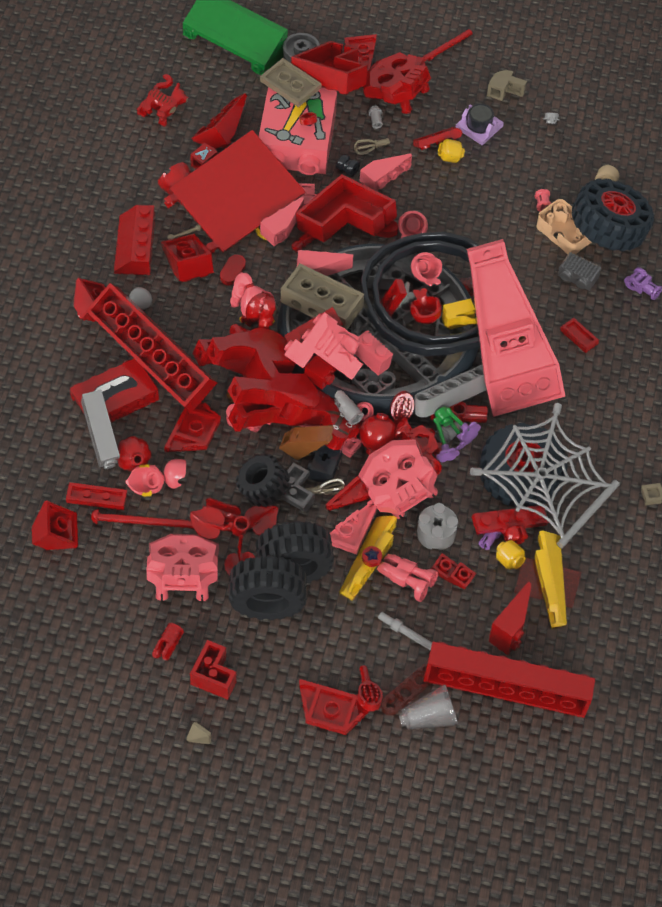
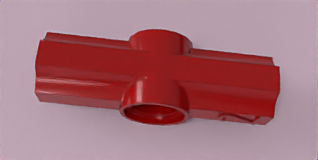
M463 401L450 406L452 412L463 423L487 422V406L466 405ZM434 414L429 417L430 420L436 418Z

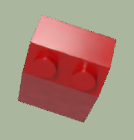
M195 234L161 242L171 269L179 281L186 282L192 278L206 277L208 274L214 273L211 252Z
M529 581L492 623L488 642L506 655H509L512 650L516 651L522 643L520 639L524 634L523 627L532 585Z

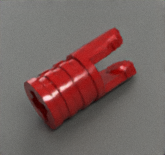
M168 623L167 628H165L164 633L152 652V657L159 658L162 654V658L168 661L181 636L184 634V630L177 624Z

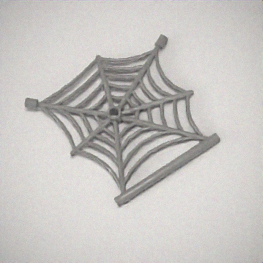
M555 403L552 412L554 415L545 422L529 427L513 425L510 435L496 456L483 470L482 468L472 467L470 474L475 476L483 474L501 486L517 506V512L520 509H524L546 519L561 537L557 542V546L563 548L620 484L617 480H613L611 484L606 483L596 472L589 454L591 447L585 448L566 436L557 419L562 405ZM551 422L550 429L541 433L526 434L519 431L539 428ZM555 424L569 443L582 450L575 452L562 445L554 432ZM515 432L518 438L507 456L494 470H487L504 451ZM548 434L547 439L542 440H524L522 437H535ZM552 435L561 448L573 455L567 457L558 451L551 441ZM520 441L523 449L509 471H498L506 463ZM546 442L545 448L540 449L529 448L526 443ZM549 446L564 460L558 461L553 458L548 452ZM530 451L543 452L542 458H533ZM524 452H526L528 459L520 471H513L520 462ZM586 453L593 473L601 482L591 480L583 466L580 455ZM547 455L552 461L556 462V464L550 463L547 459ZM578 457L580 467L587 480L579 478L573 465V459ZM535 461H537V462L541 461L539 468H538V466H537V464H536ZM529 462H531L535 471L523 472L528 467ZM545 462L551 467L544 468ZM565 463H570L576 478L569 477L564 466ZM558 467H562L565 476L557 474ZM554 470V475L548 474V472ZM491 475H498L508 481L522 498L520 503L517 502L513 494L501 482ZM504 475L514 476L525 490V495L523 496L519 488ZM518 476H524L531 485L528 489ZM545 478L553 479L549 483L548 488L546 487L544 481ZM556 480H563L564 482L558 485L550 498L549 491ZM537 482L541 483L542 488L536 485ZM568 482L577 483L563 494L555 511L553 501L558 490ZM582 484L594 485L580 492L570 502L560 524L558 515L565 497L574 488ZM607 487L564 534L562 530L564 521L574 502L592 489ZM534 488L540 490L545 494V497L539 493L533 492L532 490ZM529 495L539 496L548 502L550 508L536 500L529 499ZM525 501L536 503L552 514L555 524L543 513L523 506Z

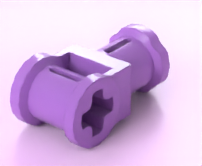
M641 267L635 268L634 273L624 279L625 285L629 289L639 294L644 291L651 296L652 300H655L662 292V286H657L651 282L652 277Z

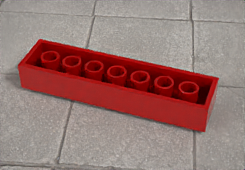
M109 283L87 308L86 312L185 408L193 411L216 386L217 382L117 286Z
M432 642L423 680L428 683L585 718L591 704L595 678L586 674H574L564 669L556 670L546 665L530 664L525 660L517 661L502 655H490L485 651H473L463 646H451L445 642Z

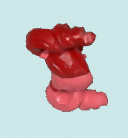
M239 273L234 281L230 298L231 307L235 308L240 305L242 314L249 320L259 319L258 328L269 329V326L273 324V314L276 310L274 296L272 293L254 286L252 278L248 273Z

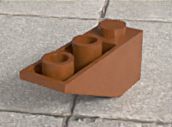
M334 426L295 427L284 434L279 449L294 459L299 460L304 456H308L309 453L317 451L323 445L329 444L333 438Z

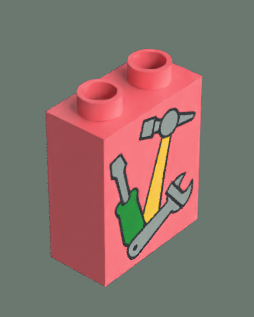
M268 87L259 138L287 170L300 171L305 175L326 174L336 117L337 91L321 88L300 107H297ZM308 112H313L317 115L316 123L312 125L300 124V115Z

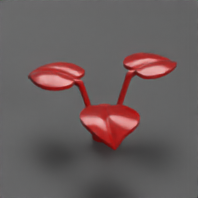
M262 505L260 507L254 506L248 509L244 516L236 517L233 523L229 522L226 526H223L225 519L221 511L210 507L191 511L190 520L194 530L205 539H216L220 534V530L224 531L228 528H231L232 533L239 537L238 554L232 553L228 555L224 563L225 571L230 576L231 570L238 562L245 561L246 558L250 557L255 558L251 552L241 553L243 537L247 530L252 528L255 534L261 535L266 529H271L277 522L278 507L273 505L266 507Z

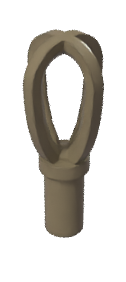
M389 138L381 140L361 139L354 143V150L356 154L364 155L378 147L390 145ZM361 142H370V143H372V144L357 146V144H358V143H361ZM371 147L370 149H368V150H366V151H363V152H359V151L357 150V149H363V148Z
M334 478L316 487L305 489L319 495H336L340 491H328L342 490L345 484L342 479ZM342 485V486L336 487V488H329V487H333V486Z

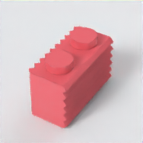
M365 331L358 336L359 346L355 355L379 376L390 367L393 353L385 345H382L380 340L374 338L372 333Z

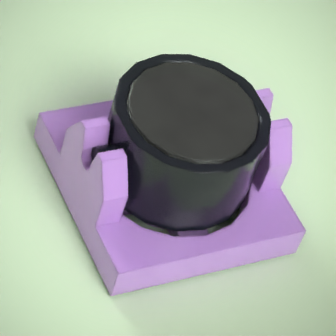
M476 104L473 106L469 105L468 109L464 110L462 119L456 124V128H460L463 134L483 145L503 127L504 122L494 117L493 109L488 105Z

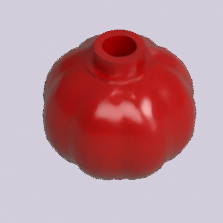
M130 436L127 439L121 440L118 444L120 458L117 459L120 468L132 472L139 465L148 464L152 454L148 443L144 439Z

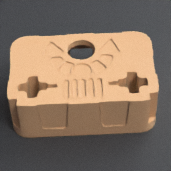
M558 199L539 212L537 229L564 250L565 253L569 254V252H572V254H577L584 247L592 243L576 228L572 218V206L565 200Z

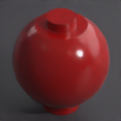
M377 413V415H372L366 418L360 426V441L367 448L366 453L368 455L390 441L396 440L394 437L396 425L388 418L387 414Z

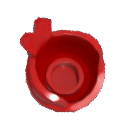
M422 288L420 291L414 289L413 293L416 300L410 305L412 317L421 324L434 323L441 316L442 305L438 297L426 296V288Z

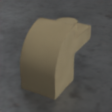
M499 71L493 75L488 84L487 96L503 101L507 92L523 97L527 81L513 77L514 71Z

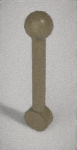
M197 224L194 228L176 235L169 234L167 239L170 240L194 231H201L202 228Z

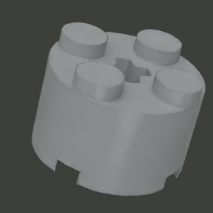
M436 503L425 508L418 520L417 536L419 542L431 550L432 548L444 550L450 547L455 540L458 519L455 513L442 503Z

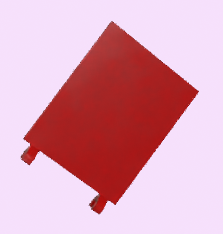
M251 130L170 187L169 190L173 194L164 198V204L168 209L177 201L183 205L213 241L205 246L213 254L216 249H220L224 253L260 227L261 221L264 218L270 217L279 209L288 206L306 192L257 134Z

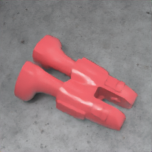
M387 554L384 562H381L377 568L381 574L388 577L393 583L403 588L407 585L414 589V598L418 602H422L425 599L428 587L432 588L438 578L436 570L418 568L417 563L405 558L402 559L395 554Z

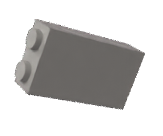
M102 390L82 394L81 404L99 468H113L118 463L117 459L120 458Z

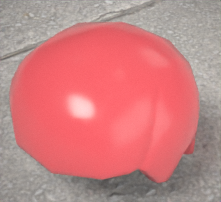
M172 459L164 468L165 483L171 489L181 486L178 480L186 475L185 459Z

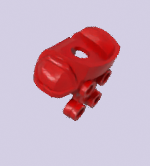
M402 418L396 425L395 439L416 440L423 456L428 459L437 475H439L442 471V465L432 454L434 453L436 456L442 451V443H437L435 431L423 425L412 429L407 418Z

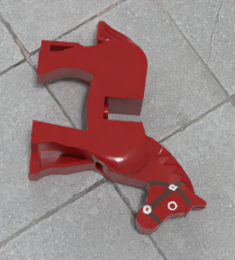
M233 324L229 329L230 335L198 340L192 354L199 366L207 364L218 365L243 375V377L234 376L228 389V393L235 403L228 419L235 432H241V430L247 427H258L268 423H280L291 426L304 424L334 426L333 438L326 445L328 448L340 450L347 439H356L363 421L361 420L355 425H350L342 413L339 412L334 398L318 390L306 374H291L296 363L284 355L286 353L284 348L288 342L281 334L266 328L248 330Z

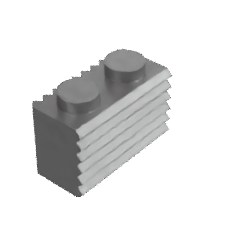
M569 252L559 267L558 276L564 281L576 284L580 289L590 291L599 278L601 267Z

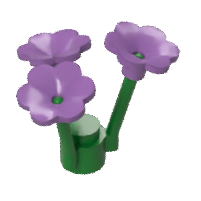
M444 406L435 412L436 418L433 419L442 442V451L436 455V459L440 462L454 460L460 454L459 450L477 437L478 431L481 428L476 422H472L470 425L463 423L452 412L450 407ZM454 420L461 426L462 432L454 424ZM441 425L444 427L451 425L457 433L460 444L456 449L449 448V445L446 444Z

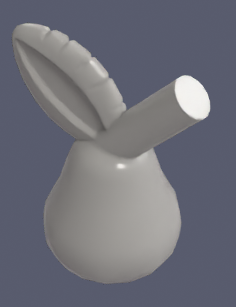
M134 288L129 294V298L141 310L149 308L152 304V296L145 288Z

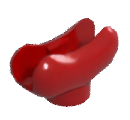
M207 498L206 506L202 507V509L210 507L221 511L225 524L233 523L235 518L241 513L239 507L213 498Z

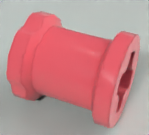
M540 189L536 191L537 211L540 212L546 208V205L552 204L549 200V190Z

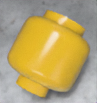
M445 139L439 144L438 156H440L442 161L457 163L460 158L464 157L465 149L462 148L460 141Z
M513 540L503 541L497 546L496 559L507 569H518L525 562L524 549Z

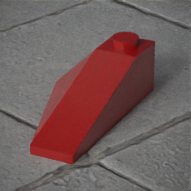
M244 93L231 100L220 110L221 113L210 119L211 123L206 127H201L191 139L199 144L206 143L215 149L221 146L222 148L228 146L231 143L230 140L235 135L247 94Z

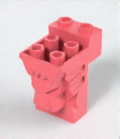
M325 312L323 315L319 313L314 319L313 323L315 326L312 330L307 329L302 336L303 342L298 339L290 340L284 348L286 350L284 355L302 368L307 365L314 354H317L351 380L363 365L354 356L359 346V337L337 325L338 321Z

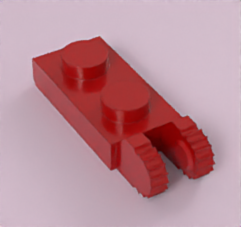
M451 127L414 139L413 145L421 150L430 148V144H440L448 138L458 139L462 136L463 131L460 128Z

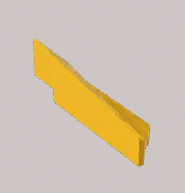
M379 516L375 518L339 591L341 595L353 601L377 566L369 567L363 563L362 553L365 548L369 546L379 548L383 559L392 547L394 536L392 532L396 528L397 517Z

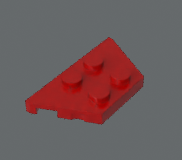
M202 402L193 411L184 408L164 446V451L207 450L221 422V416L212 411L206 403Z
M299 680L306 724L346 735L370 712L361 707L357 700V695L306 680Z

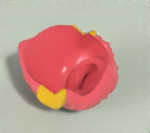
M145 464L133 469L126 480V484L136 494L149 497L162 489L165 479L163 473L155 465Z

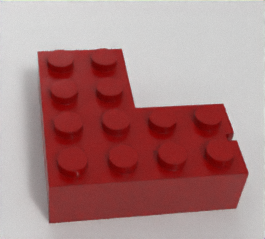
M329 41L291 57V64L320 82L327 90H336L340 94H349V92L358 90L366 85L367 65L358 63V48L345 45L343 53V44Z
M341 174L298 210L295 215L297 228L300 231L325 243L347 223L376 236L385 228V225H388L397 217L396 200Z

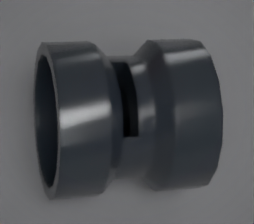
M343 154L337 162L336 169L345 171L348 176L353 177L359 170L360 162L356 159H350V156L347 154Z

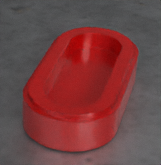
M241 255L229 257L220 272V281L224 285H234L236 276L243 272L246 267L245 258Z

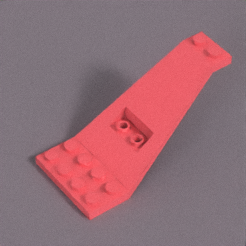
M501 239L467 249L484 381L493 417L566 397L559 363L508 260L504 240Z

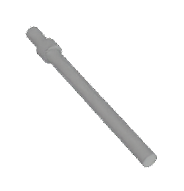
M381 612L378 616V619L391 626L390 628L395 632H401L428 650L431 649V641L403 625L404 622L401 620L393 619L384 612Z

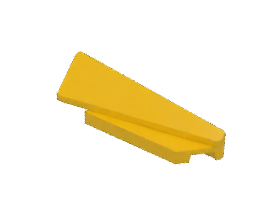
M539 531L538 543L540 550H536L534 559L551 628L566 626L561 548L557 546L560 536L547 531Z

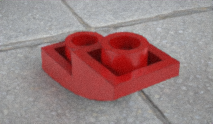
M443 553L431 567V569L438 572L439 577L463 589H466L476 575L474 571L462 562L457 564Z

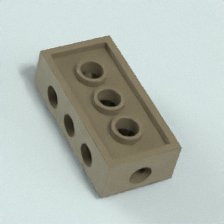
M299 263L281 287V303L312 318L334 307L343 323L341 327L348 330L363 309L364 294Z

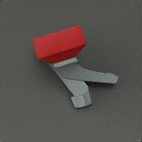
M395 279L381 299V304L390 316L403 303L416 300L414 293L409 292L410 283L408 281L404 284L402 279Z

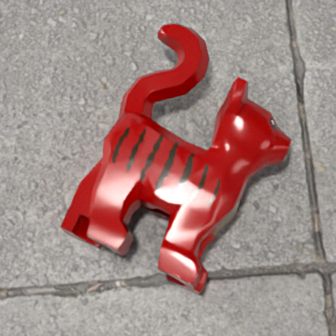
M168 74L163 75L166 82L157 83L148 92L147 98L137 108V114L143 117L147 113L150 115L152 108L158 111L157 116L160 117L158 124L164 127L167 125V118L176 111L178 105L188 102V97L185 91L180 88L179 82L176 84L171 96L160 91V89L169 88L173 83V78Z

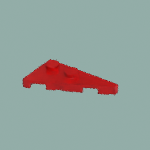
M356 476L326 503V509L331 511L370 499L368 495L369 489Z

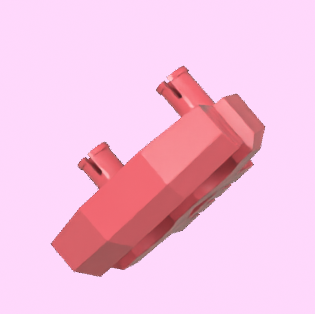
M416 440L390 441L368 456L358 475L368 487V495L380 512L392 513L397 519H401L399 515L403 517L407 510L426 498H434L432 494L435 497L438 494V490L434 486L438 475L428 459L423 456Z
M169 534L149 543L150 555L147 557V580L156 586L157 600L161 601V594H163V601L167 600L169 597L168 590L196 591L197 600L201 601V595H203V601L208 600V586L218 579L219 544L205 539L199 534Z

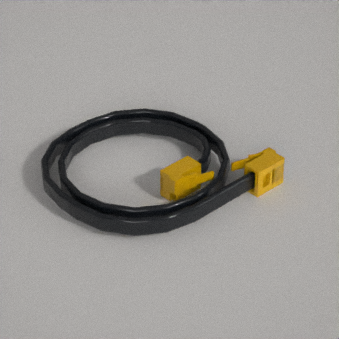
M430 232L406 236L382 246L367 261L360 282L361 293L364 294L363 306L369 320L380 336L402 351L422 356L450 355L479 348L478 326L458 334L437 336L411 331L391 318L381 304L379 285L382 276L396 261L414 253L441 252L458 256L469 263L467 249L479 246V244L468 237L457 234ZM389 255L379 265L372 285V294L375 306L374 311V308L369 299L367 281L371 270L385 256ZM471 298L443 305L442 321L449 330L477 324V318H475L476 309Z

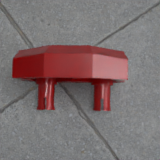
M399 52L378 60L367 71L366 85L363 86V91L366 98L383 99L384 102L391 104L400 103L401 112L408 114L412 111L410 100L414 99L419 92H429L428 82L431 80V76L424 58L410 54L407 56Z

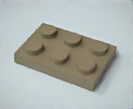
M284 58L260 76V82L297 107H300L322 87L320 82Z

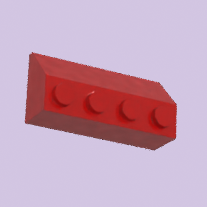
M135 205L120 215L114 274L150 275L155 227L154 205Z

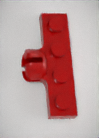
M541 506L529 507L546 515L545 509ZM516 508L474 513L471 516L476 534L501 532L505 542L513 540L518 545L528 539L526 528L546 526L549 523L542 516L524 509H520L517 512Z

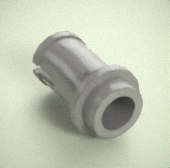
M372 106L368 114L371 116L372 127L378 129L383 125L381 118L382 110L378 106Z

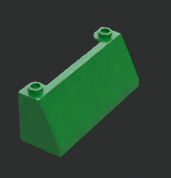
M196 0L183 22L184 36L189 39H196L197 35L251 62L252 70L256 74L262 75L283 58V45L288 37V29L231 0Z

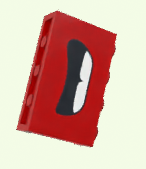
M135 359L127 360L117 367L92 376L90 379L77 383L70 388L71 399L77 402L83 413L81 404L82 394L102 390L110 422L159 400L158 388L144 367Z

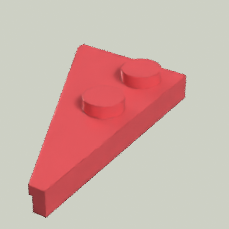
M372 500L368 501L367 505L361 510H356L348 516L344 522L336 525L335 529L330 532L332 546L357 555L377 511V507Z

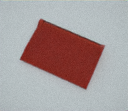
M525 557L514 593H519L529 581L532 584L529 597L544 600L535 559ZM563 567L565 605L572 608L582 572Z

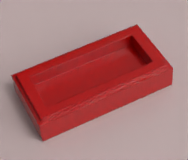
M574 317L560 328V331L585 353L599 344V339Z

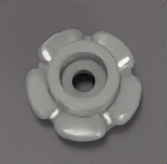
M545 113V118H543L546 120V124H556V121H560L558 113Z

